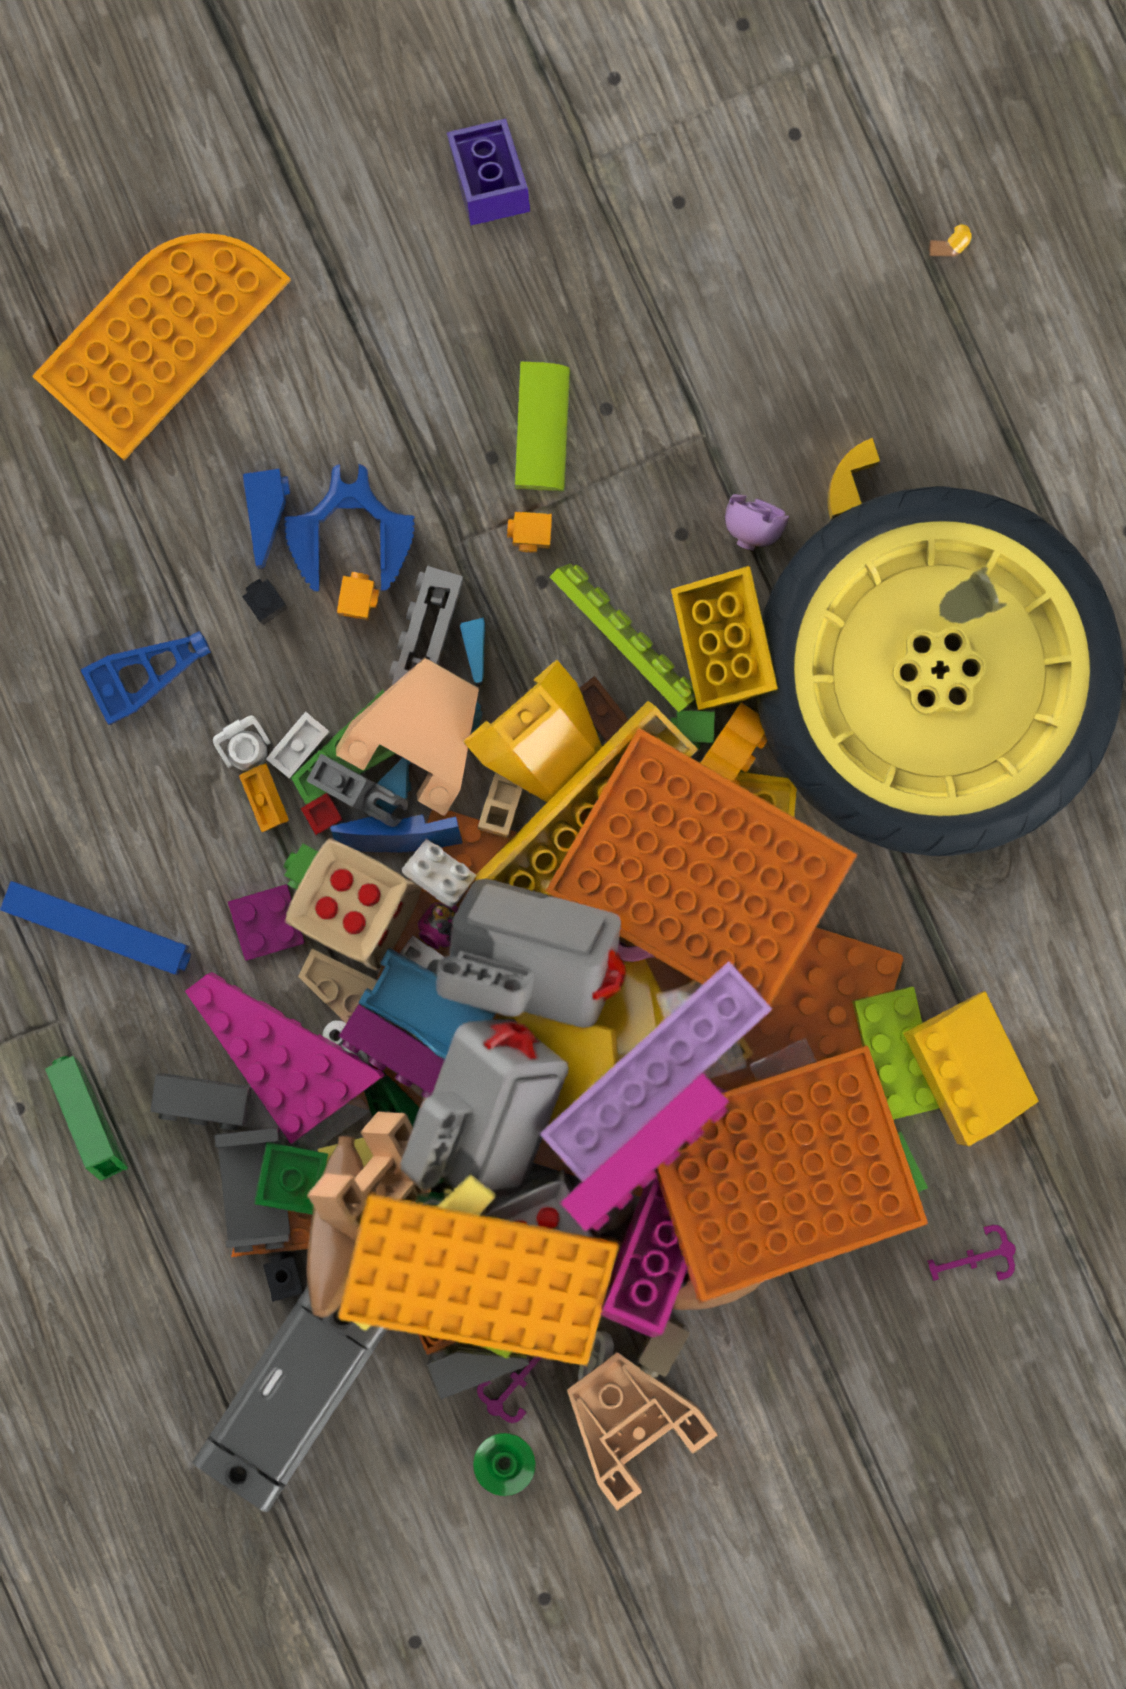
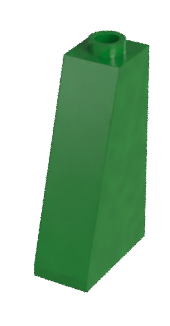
M74 1056L57 1058L52 1062V1066L45 1068V1071L85 1168L99 1181L128 1169V1165L81 1063Z

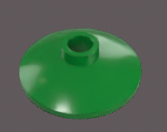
M498 1433L488 1437L479 1445L474 1455L473 1470L475 1477L485 1490L494 1495L510 1496L521 1492L529 1485L535 1473V1456L531 1447L524 1439L511 1433ZM503 1457L508 1458L511 1462L510 1466L505 1469L501 1468L498 1463Z

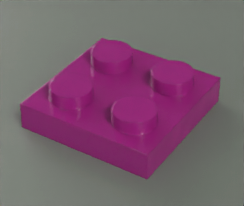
M288 884L228 901L245 961L305 944L303 933L285 922L292 901Z

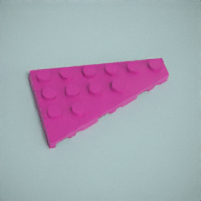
M213 972L206 974L185 990L190 1000L291 1144L385 1076L382 1070H376L359 1060L360 1057L355 1054L345 1052L338 1044L322 1035H316L301 1026L300 1022L285 1017L281 1011L262 1000L257 1001L242 992L243 989L236 985L228 984L224 978Z

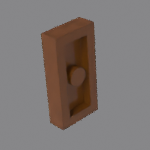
M594 676L579 687L594 727L604 740L608 742L629 719Z

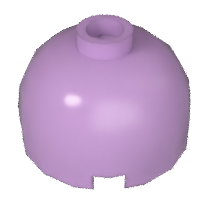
M732 495L727 505L725 521L730 534L738 539L737 545L748 550H754L755 546L766 547L781 537L789 519V516H784L785 512L782 509L759 499H755V502H745L747 497L745 495Z

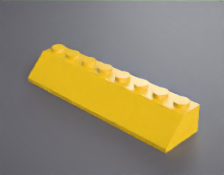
M647 701L476 874L477 876L474 880L491 879L552 896L545 892L638 728L645 730L689 757L698 748L656 706Z

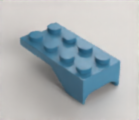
M388 948L380 962L385 968L373 990L366 988L358 1002L360 1005L414 1034L436 1055L443 1059H446L454 1034L461 1025L467 1022L493 1020L496 1012L441 997L436 990L437 974Z

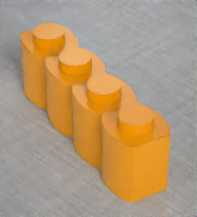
M741 702L701 761V764L739 785L740 781L736 779L740 770L747 773L756 759L752 752L756 746L762 749L768 741L761 725L759 714Z

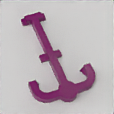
M998 1225L985 1226L983 1229L986 1236L992 1231L999 1233L1002 1242L999 1248L974 1255L973 1249L967 1250L968 1257L935 1266L933 1259L927 1260L932 1280H939L937 1272L969 1263L971 1269L977 1268L976 1261L998 1255L1006 1257L1008 1269L1005 1272L996 1271L998 1281L1007 1279L1015 1271L1013 1259L1016 1251L1015 1245L1008 1241L1007 1234L1002 1227Z
M534 1356L529 1365L525 1366L519 1375L513 1371L510 1377L514 1381L498 1399L491 1400L483 1392L484 1387L491 1384L490 1380L478 1385L477 1395L487 1405V1411L490 1415H499L509 1423L519 1422L527 1412L520 1407L517 1415H508L503 1410V1402L518 1385L524 1388L528 1384L523 1379L542 1357Z

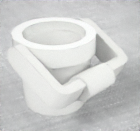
M252 715L247 716L241 721L238 719L226 726L222 732L213 738L214 746L227 767L230 768L233 764L234 767L242 771H248L262 765L267 757L266 745L271 744L258 720ZM254 724L260 735L252 731L244 730L248 726ZM226 739H230L227 745L226 756L225 752L220 746V743L225 741Z

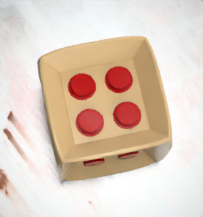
M329 838L315 856L289 906L285 922L331 949L364 963L368 968L379 970L382 965L380 962L388 948L394 949L415 909L422 888L414 881L404 878L378 861L333 838Z

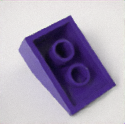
M506 118L446 132L463 202L471 226L530 212L528 187Z

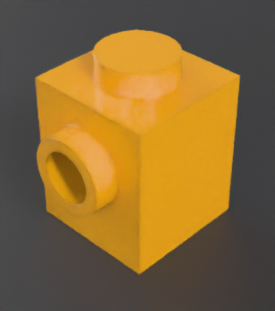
M515 512L514 520L508 519L507 538H513V546H519L520 552L536 553L537 548L550 549L552 514Z
M351 572L350 577L343 576L337 607V614L339 616L369 621L371 607L377 608L380 590L375 589L374 581L369 580V575Z

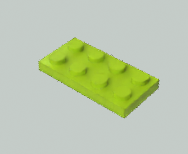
M910 986L853 1000L852 1003L862 1046L868 1045L893 1120L938 1109L939 1106L903 1034L922 1023L915 988Z

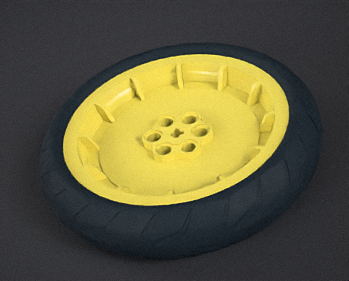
M933 486L889 493L848 509L815 533L798 550L779 576L762 614V622L778 689L756 696L761 725L776 760L804 799L821 814L845 831L889 850L927 856H954L989 850L1029 834L1060 812L1081 791L1100 765L1116 727L1121 707L1125 669L1120 631L1102 582L1077 548L1056 528L1036 513L994 495L968 489ZM987 567L986 575L996 590L999 603H1007V605L996 612L986 613L980 618H975L961 624L951 623L949 620L941 617L940 603L946 593L957 587L962 581L968 580L974 571ZM953 635L959 639L960 647L957 651H950L945 647L944 640L946 636ZM914 639H926L929 644L928 652L922 654L916 652L913 647ZM964 661H972L977 665L978 671L976 676L969 677L963 673L962 664ZM937 663L941 664V668H946V673L941 676V679H937V674L932 675L931 672ZM902 666H911L915 670L916 677L914 681L907 682L900 677ZM951 689H959L963 692L964 702L961 705H955L950 701L949 692ZM927 691L931 693L934 700L931 707L926 708L919 704L917 699L919 692Z

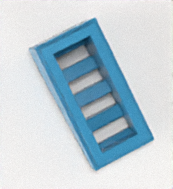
M484 618L463 622L460 625L474 685L476 684V686L482 685L484 680L485 621Z

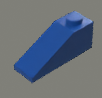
M280 469L243 474L255 564L258 569L265 568L286 505L285 495L290 494L288 476L282 477Z

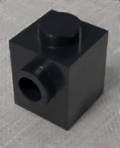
M258 579L245 588L247 593L242 597L262 625L288 609L268 579L264 582Z

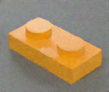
M266 763L239 775L262 833L289 821Z

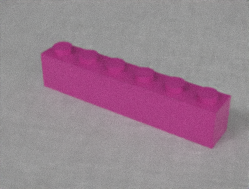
M701 1073L561 1201L560 1204L585 1231H588L591 1227L597 1231L610 1219L606 1214L615 1205L619 1210L633 1198L630 1192L638 1184L644 1188L657 1176L654 1170L662 1162L668 1166L681 1154L677 1149L685 1141L690 1145L704 1133L701 1127L709 1119L713 1123L719 1120L728 1111L725 1105L729 1101L705 1074Z

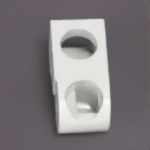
M415 936L410 938L399 953L437 974L439 961L445 958Z

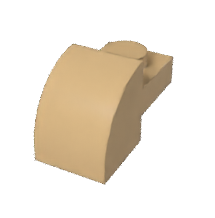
M495 773L480 818L478 830L508 838L523 788Z

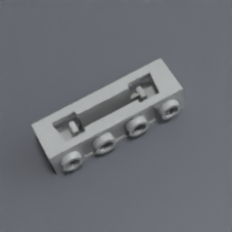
M427 566L425 573H419L415 585V590L419 591L416 602H410L406 619L411 620L407 632H401L397 649L402 650L398 662L393 660L388 676L389 679H393L392 686L409 672L406 669L410 655H415L429 608L426 602L430 589L434 590L431 604L441 607L446 591L450 592L445 609L440 608L426 655L427 659L439 664L464 581L463 576ZM414 657L411 669L415 665H417L421 661V659Z

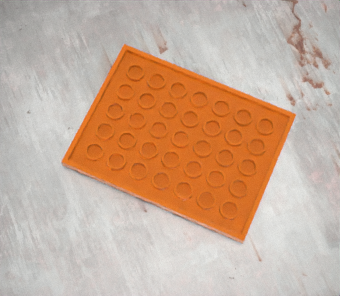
M638 728L545 892L560 899L616 914L621 920L619 936L702 985L727 962H730L763 1000L771 1006L858 854L652 734Z
M868 1045L722 1093L729 1101L725 1105L728 1111L715 1123L709 1119L701 1127L704 1133L691 1145L685 1141L677 1149L681 1154L671 1164L666 1166L662 1162L655 1169L699 1303L928 1224Z

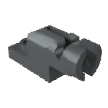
M320 754L307 779V782L391 827L397 826L401 819L383 811V807L376 804V801L381 799L405 811L408 807V802L403 797L323 754Z

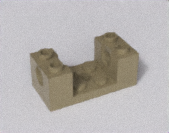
M669 1317L662 1335L656 1337L647 1336L637 1354L641 1367L640 1370L654 1378H657L659 1374L666 1378L690 1334L688 1327Z

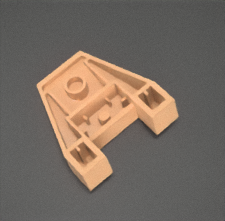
M423 658L351 721L336 747V756L364 771L378 745L386 747L428 771L426 778L416 793L417 800L445 816L461 789L468 747L463 741L471 735L479 688L431 660Z
M377 1112L363 1128L361 1134L373 1157L355 1179L349 1175L325 1174L308 1193L320 1218L355 1241L357 1240L368 1193L415 1202L417 1195L431 1192L430 1189L424 1190L419 1187L400 1168L401 1160L413 1130L405 1113Z
M618 1352L567 1389L598 1486L616 1510H619L642 1492V1487L625 1463L669 1430L674 1428L692 1454L718 1435L713 1425L696 1404L657 1378L646 1374L640 1370L641 1367Z

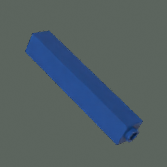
M10 881L0 908L3 912L174 975H178L180 970L185 971L191 958V953L187 952L188 945L14 881Z

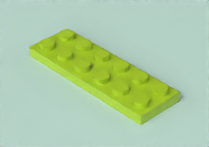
M569 563L559 567L550 576L561 590L678 712H681L695 700L692 682L684 676L680 678L672 670L675 666L664 654L659 656L651 648L653 643L649 637L641 631L637 633L630 626L632 621L627 614L620 609L616 611L608 603L610 597L600 587L595 589L587 581L589 576L579 565L573 566Z

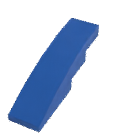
M421 814L401 819L399 824L394 827L370 816L330 826L335 840L363 852L417 851L426 839L441 848L463 843L456 816L426 824L424 815Z

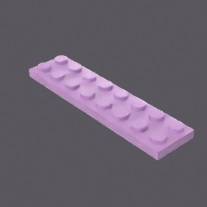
M727 962L546 1127L540 1135L574 1173L584 1181L772 1008L733 965Z

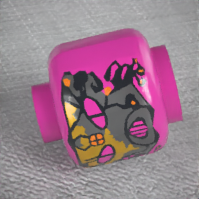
M438 902L431 904L418 921L419 937L435 949L449 947L451 945L452 921L459 908L455 905L449 907Z

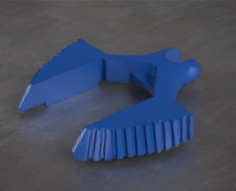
M340 464L334 466L331 471L329 491L323 500L307 513L284 517L286 521L285 533L287 535L285 537L288 540L287 545L290 546L289 550L292 552V557L295 558V564H298V570H301V576L305 577L304 581L311 584L310 588L313 591L319 592L320 522H324L336 509L364 508L377 522H380L381 591L387 590L391 587L389 583L396 580L395 576L399 575V568H402V562H405V556L407 557L408 555L407 551L411 548L410 545L413 542L411 538L414 537V534H412L414 532L413 526L415 525V522H413L414 516L402 515L388 510L371 491L368 470L362 464L358 465V479L353 484H345L341 480Z

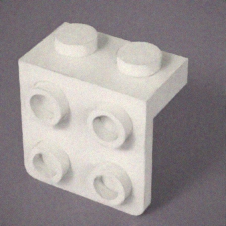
M428 839L423 842L402 868L405 876L449 907L459 902L477 876L466 865L456 861L445 853L440 846L433 844Z

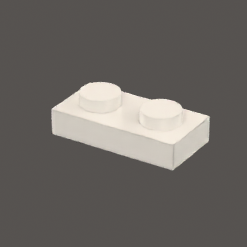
M305 711L266 760L291 779L330 731Z

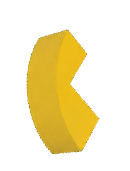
M873 438L865 440L851 449L836 468L828 490L830 519L836 518L848 509L862 504L852 474L878 466L880 459Z

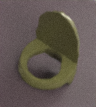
M984 567L974 571L968 580L962 581L957 587L946 593L940 603V616L951 623L961 624L975 618H980L986 613L996 612L1005 607L1007 603H999L996 590L986 575L988 568Z

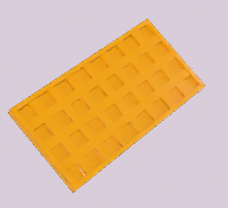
M368 1193L338 1316L341 1320L587 1366L618 1245L614 1241Z

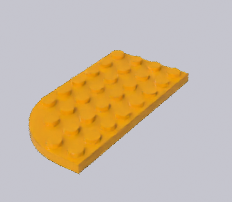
M213 233L189 234L174 238L155 247L142 257L32 377L122 460H125L285 288L291 279L262 252L239 239Z

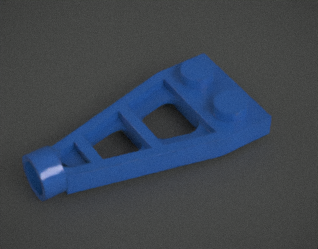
M198 631L189 637L108 655L80 670L107 724L112 725L140 710L193 662L211 653V650L201 631ZM192 643L196 651L195 653L189 651L188 645ZM167 651L172 652L176 659V665L163 675H157L150 659ZM141 664L149 674L148 682L138 692L129 693L119 676V672L125 666Z

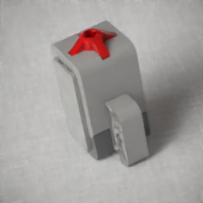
M491 879L476 880L471 885L453 918L450 956L441 959L438 963L437 993L449 1000L507 1016H517L524 1011L577 1027H590L596 1023L607 999L621 990L625 980L626 967L618 953L621 920L616 914Z
M514 1019L464 1023L454 1034L433 1094L423 1102L401 1160V1170L424 1190L435 1186L440 1178L456 1189L472 1175L495 1194L494 1197L516 1194L527 1181L543 1138L540 1133L548 1125L568 1072V1064L538 1040L526 1026Z

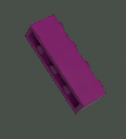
M358 1004L339 1034V1037L344 1040L341 1045L355 1054H358L360 1050L371 1056L368 1060L369 1063L382 1071L386 1067L392 1069L397 1073L395 1079L410 1088L413 1083L424 1089L421 1094L425 1098L430 1097L434 1092L445 1059L436 1055L421 1041Z

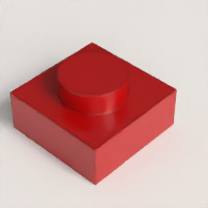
M328 793L300 808L315 835L343 821Z

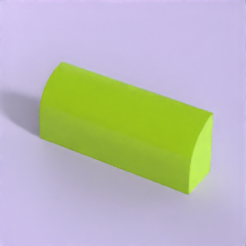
M520 361L515 489L565 490L570 368L554 363Z

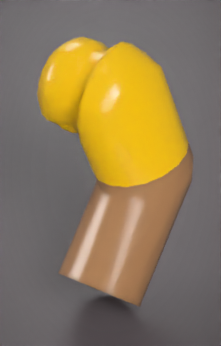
M963 224L957 225L954 228L955 232L947 241L930 240L929 256L955 257L959 255L971 242L972 234L969 227Z

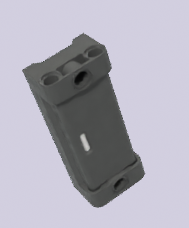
M308 1286L192 1461L201 1471L265 1512L270 1511L293 1473L389 1329L371 1325L364 1331L352 1321L339 1319L340 1306L327 1317L315 1316L310 1304ZM239 1466L245 1469V1473L242 1475L237 1472Z

